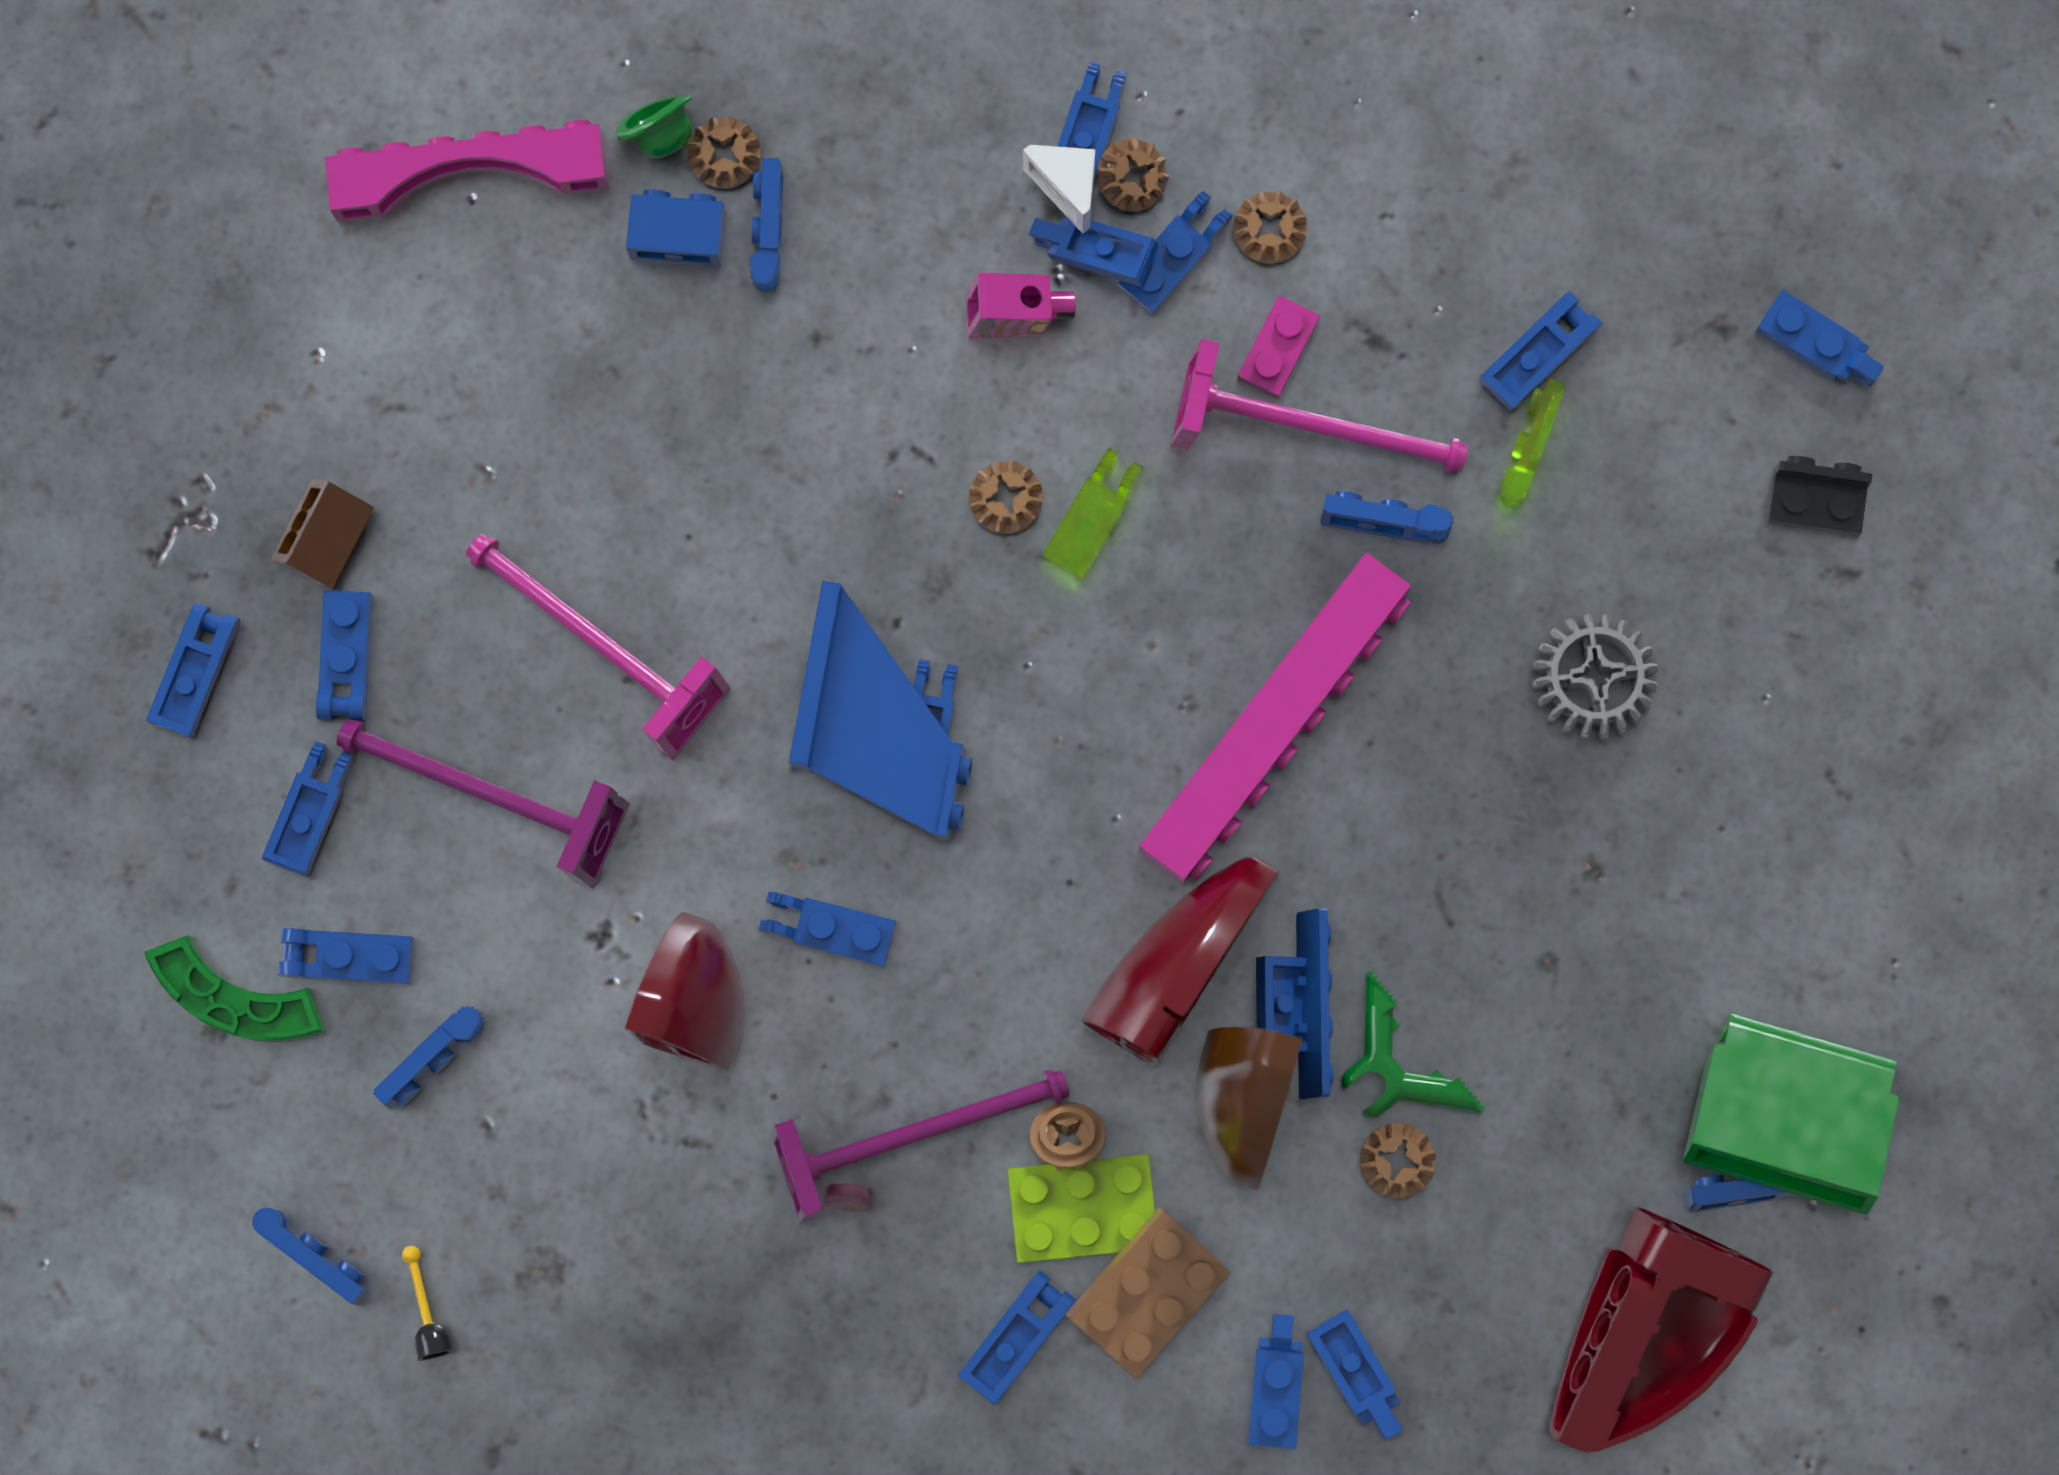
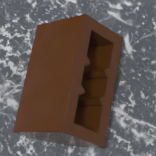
M312 478L270 560L310 581L333 589L374 507L329 481Z

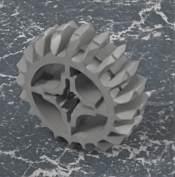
M1584 614L1581 630L1572 618L1566 620L1564 626L1568 636H1565L1560 630L1553 629L1549 637L1556 647L1542 643L1538 649V652L1549 661L1537 660L1532 667L1537 673L1546 674V677H1539L1532 683L1533 689H1548V693L1538 699L1539 707H1545L1554 703L1556 708L1551 711L1548 719L1554 722L1562 714L1566 716L1568 720L1563 726V731L1566 733L1571 732L1575 723L1582 724L1580 731L1582 739L1589 738L1592 726H1597L1598 736L1601 740L1607 739L1610 723L1619 735L1624 734L1627 726L1623 717L1637 725L1642 720V716L1635 706L1649 710L1653 705V701L1642 692L1655 693L1659 687L1657 682L1645 679V676H1652L1659 671L1658 664L1643 663V660L1653 654V648L1646 646L1638 650L1635 645L1642 639L1643 634L1637 631L1630 639L1623 635L1628 627V622L1625 620H1621L1616 630L1610 629L1611 618L1608 614H1603L1599 627H1594L1591 614ZM1598 642L1608 644L1617 649L1625 657L1629 665H1625L1624 662L1613 663L1607 660ZM1583 643V665L1570 669L1568 673L1558 674L1561 656L1571 647ZM1592 662L1598 674L1610 676L1608 679H1603L1599 691L1593 679L1581 677L1583 674H1588ZM1633 679L1632 690L1628 700L1619 707L1608 711V688L1615 684H1621L1623 680ZM1562 688H1567V691L1578 690L1583 692L1587 696L1593 712L1573 704L1566 697Z

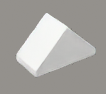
M1029 145L1023 150V170L1082 234L1090 229L1095 149Z

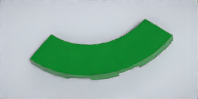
M188 935L144 952L151 970L171 998L201 1022L235 1037L265 1042L294 1041L326 1033L311 990L308 987L279 994L257 993L236 987L218 976L205 963L196 950L191 937Z

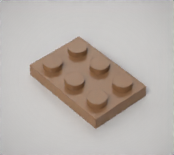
M1158 1208L1067 1311L1065 1316L1137 1379L1229 1275L1230 1271L1165 1211Z

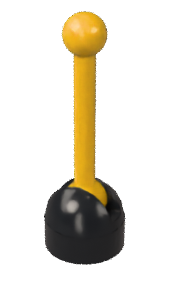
M407 1246L402 1252V1259L405 1263L409 1264L423 1326L418 1330L413 1341L417 1361L448 1355L454 1352L451 1336L443 1326L432 1322L418 1265L421 1257L420 1250L415 1246Z

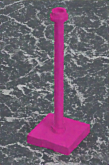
M1201 339L1189 357L1170 446L1188 450L1201 432L1205 412L1211 413L1212 409H1217L1444 463V471L1452 473L1453 470L1461 472L1464 467L1468 445L1460 443V440L1456 438H1451L1449 445L1217 391V385L1211 384L1220 344L1218 342Z
M484 534L477 536L466 551V556L471 559V564L475 568L480 569L485 565L663 702L642 730L658 750L673 761L731 689L717 668L701 656L676 688L498 552L499 542L495 538L486 537Z

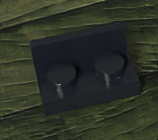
M1789 456L1787 461H1780L1774 469L1767 524L1859 537L1862 534L1867 489L1872 483L1873 474L1861 472L1862 467L1852 463H1834L1833 468L1817 466L1815 465V460L1809 457Z

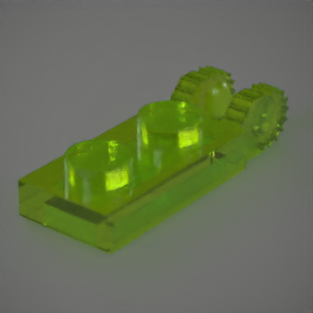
M1549 378L1545 390L1535 388L1526 413L1535 417L1530 432L1526 433L1520 430L1511 457L1519 459L1518 465L1506 470L1501 482L1502 488H1499V501L1501 500L1507 507H1518L1520 503H1523V499L1525 500L1526 498L1525 494L1528 493L1566 388L1563 382Z
M1108 448L1092 477H1087L1042 554V559L1081 581L1084 579L1128 504L1127 497L1143 470V466L1133 462L1125 471L1116 492L1102 485L1108 472H1111L1117 461L1118 452L1111 448Z

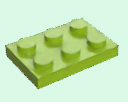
M1149 1154L1097 1159L1096 1162L1090 1160L1083 1164L1080 1171L1075 1167H1064L1059 1172L1051 1164L1008 1169L1018 1264L1119 1253L1155 1213Z

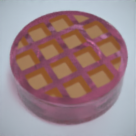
M831 1184L826 1187L825 1205L828 1207L851 1211H867L872 1209L873 1191L868 1187L854 1184Z

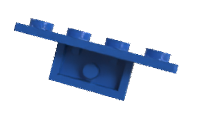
M1320 908L1298 912L1296 915L1297 957H1256L1257 1029L1275 1031L1302 1039L1298 1054L1299 1098L1301 1100L1329 1097L1331 1093L1330 1087L1334 1078L1333 1067L1330 1063V1038L1333 1033V1023L1329 1016V992L1332 987V974L1328 968V945L1331 941V927L1328 923L1327 909Z

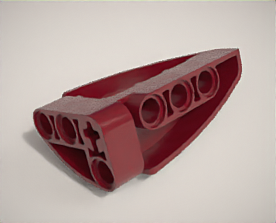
M1244 857L1210 876L1186 894L1141 936L1118 963L1084 1013L1081 1022L1138 1059L1156 1068L1275 881L1279 870L1259 858Z
M682 912L670 924L649 963L634 998L625 1029L646 1046L728 1071L730 1064L735 1061L739 1054L744 1034L745 1003L740 974L730 948L714 923L705 918Z
M1636 1207L1619 1244L1622 1250L1612 1247L1606 1251L1578 1323L1550 1422L1552 1436L1558 1442L1580 1451L1597 1452L1652 1430L1682 1411L1718 1379L1748 1341L1758 1322L1757 1317L1752 1313L1756 1311L1773 1271L1701 1233L1656 1213Z

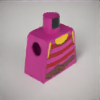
M978 273L966 293L968 339L1043 335L1052 319H1074L1076 310L1074 291H1051L1050 277L1048 275Z

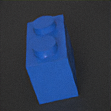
M657 189L644 190L643 195L631 194L626 249L630 259L721 267L726 223L724 203L716 201L715 196L705 193H692L689 195V199L673 198L669 192Z

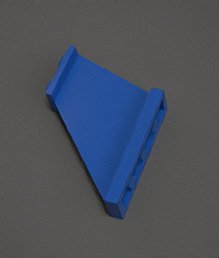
M822 581L789 764L794 770L815 772L940 838L941 841L951 842L952 831H960L962 826L964 804L958 803L960 786H968L972 758L966 757L967 751L963 744L952 742L840 583Z

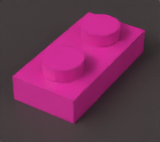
M1279 295L1237 376V380L1279 399L1319 321L1320 315Z

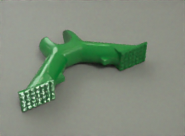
M1367 972L1365 975L1364 1056L1348 1068L1341 1078L1343 1090L1347 1089L1365 1074L1373 1073L1382 1078L1385 1087L1384 1093L1362 1113L1369 1117H1378L1400 1099L1477 1112L1479 1114L1483 1112L1485 1106L1480 1105L1481 1101H1476L1477 1096H1472L1473 1091H1469V1087H1465V1082H1461V1077H1456L1454 1080L1446 1079L1437 1069L1428 1076L1405 1072L1392 1057L1393 1031L1400 1026L1393 1017V1007H1395L1397 1000L1392 999L1393 995H1388L1389 990H1384L1385 986L1381 985V981H1377V976H1373V972Z

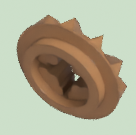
M732 116L718 119L712 117L709 122L701 127H696L695 133L688 143V161L693 173L700 181L713 188L730 189L740 186L753 176L759 166L761 149L758 138L748 124H744ZM713 140L715 143L718 142L724 146L729 141L732 143L734 140L731 150L738 163L736 164L733 160L729 161L724 157L714 162L713 159L716 156V151L711 141Z
M1138 138L1123 139L1115 142L1105 150L1097 168L1098 184L1103 196L1109 203L1123 211L1139 212L1151 208L1164 196V189L1170 178L1166 173V158L1158 153L1154 148V144L1144 142ZM1129 162L1134 168L1146 166L1148 169L1139 178L1140 187H1138L1135 181L1129 183L1126 181L1121 184L1119 182L1130 171Z
M1260 191L1257 195L1245 199L1237 211L1233 225L1234 237L1239 248L1249 258L1266 264L1280 263L1294 256L1303 245L1307 231L1306 216L1303 214L1298 202L1285 196L1281 191L1276 193ZM1258 213L1269 220L1283 214L1278 226L1281 237L1269 232L1265 236L1262 235L1256 239L1262 229V222L1259 219Z
M1014 460L993 461L989 466L977 472L969 488V503L974 517L986 529L996 533L1011 534L1027 528L1037 518L1042 507L1043 493L1041 483L1030 468ZM1002 479L1003 484L1007 485L1009 490L1017 489V491L1024 489V491L1019 492V495L1013 498V514H1010L1003 502L995 503L992 501L986 503L992 500V497L999 494L998 480Z
M1076 1102L1053 1104L1042 1110L1031 1125V1149L1039 1156L1042 1165L1045 1163L1054 1165L1059 1172L1064 1167H1075L1080 1171L1083 1164L1090 1160L1096 1162L1098 1153L1102 1147H1105V1127L1099 1115L1083 1104ZM1062 1132L1068 1136L1075 1132L1077 1144L1074 1145L1071 1142H1066L1063 1145H1059L1058 1133Z
M1390 1123L1373 1131L1363 1144L1360 1153L1361 1172L1368 1185L1377 1193L1394 1199L1411 1197L1423 1190L1430 1182L1435 1170V1151L1427 1135L1411 1124ZM1402 1141L1406 1142L1404 1148L1406 1150L1405 1158L1411 1160V1163L1418 1165L1417 1169L1402 1167L1399 1173L1395 1175L1394 1180H1390L1392 1173L1390 1171L1391 1163L1386 1161L1385 1157L1379 1156L1378 1153H1395L1397 1148L1401 1146Z

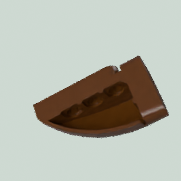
M1220 1027L1209 1030L1207 1033L1196 1078L1198 1120L1203 1139L1212 1160L1227 1183L1234 1187L1259 1189L1302 1043L1300 1038L1275 1031L1246 1027Z

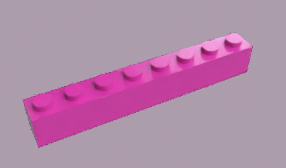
M1366 552L1141 842L1139 852L1182 885L1185 884L1190 876L1198 881L1213 861V858L1208 853L1215 843L1220 840L1226 844L1242 823L1236 816L1246 803L1255 807L1269 789L1270 784L1264 781L1275 766L1283 770L1294 757L1299 748L1293 742L1303 729L1311 734L1327 713V711L1321 708L1331 693L1339 698L1351 683L1355 675L1349 670L1359 657L1367 661L1383 641V638L1378 635L1381 628L1388 620L1395 625L1412 603L1405 598L1409 593L1411 585Z

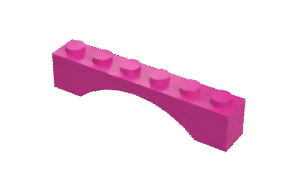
M588 120L569 121L564 124V128L546 130L544 126L540 125L525 126L520 128L517 134L501 136L497 131H482L475 133L473 139L455 141L453 137L448 136L434 137L427 141V145L410 147L406 142H391L384 144L382 150L364 152L362 148L350 147L338 150L336 156L325 157L330 211L337 222L381 217L400 199L419 186L445 175L468 170H501L523 174L548 184L562 194L609 189L603 134L599 124L591 125V122Z

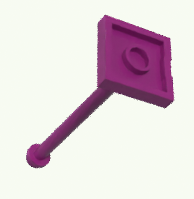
M346 720L342 724L337 735L336 744L342 747L343 751L347 754L353 755L358 749L568 834L569 839L556 867L575 882L592 889L594 888L630 805L623 797L618 796V793L612 787L594 780L579 816L576 818L365 732L366 725L364 722Z
M1051 1069L1044 1071L1043 1081L813 1156L812 1152L804 1154L793 1119L774 1125L771 1138L800 1224L817 1219L823 1211L814 1181L820 1180L819 1174L1051 1098L1054 1105L1062 1103L1063 1098L1070 1096L1063 1072L1061 1070L1052 1072Z

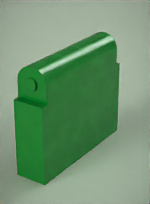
M1730 1012L1721 1032L1720 1043L1714 1044L1705 1062L1683 1162L1868 1215L1879 1197L1899 1096L1890 1094L1896 1060Z

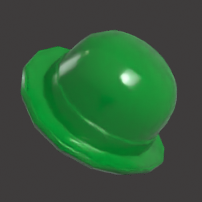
M680 94L659 99L629 113L620 121L616 128L615 134L617 139L620 141L631 140L645 156L650 158H664L677 152L691 138L692 127L684 104L692 99L691 95Z

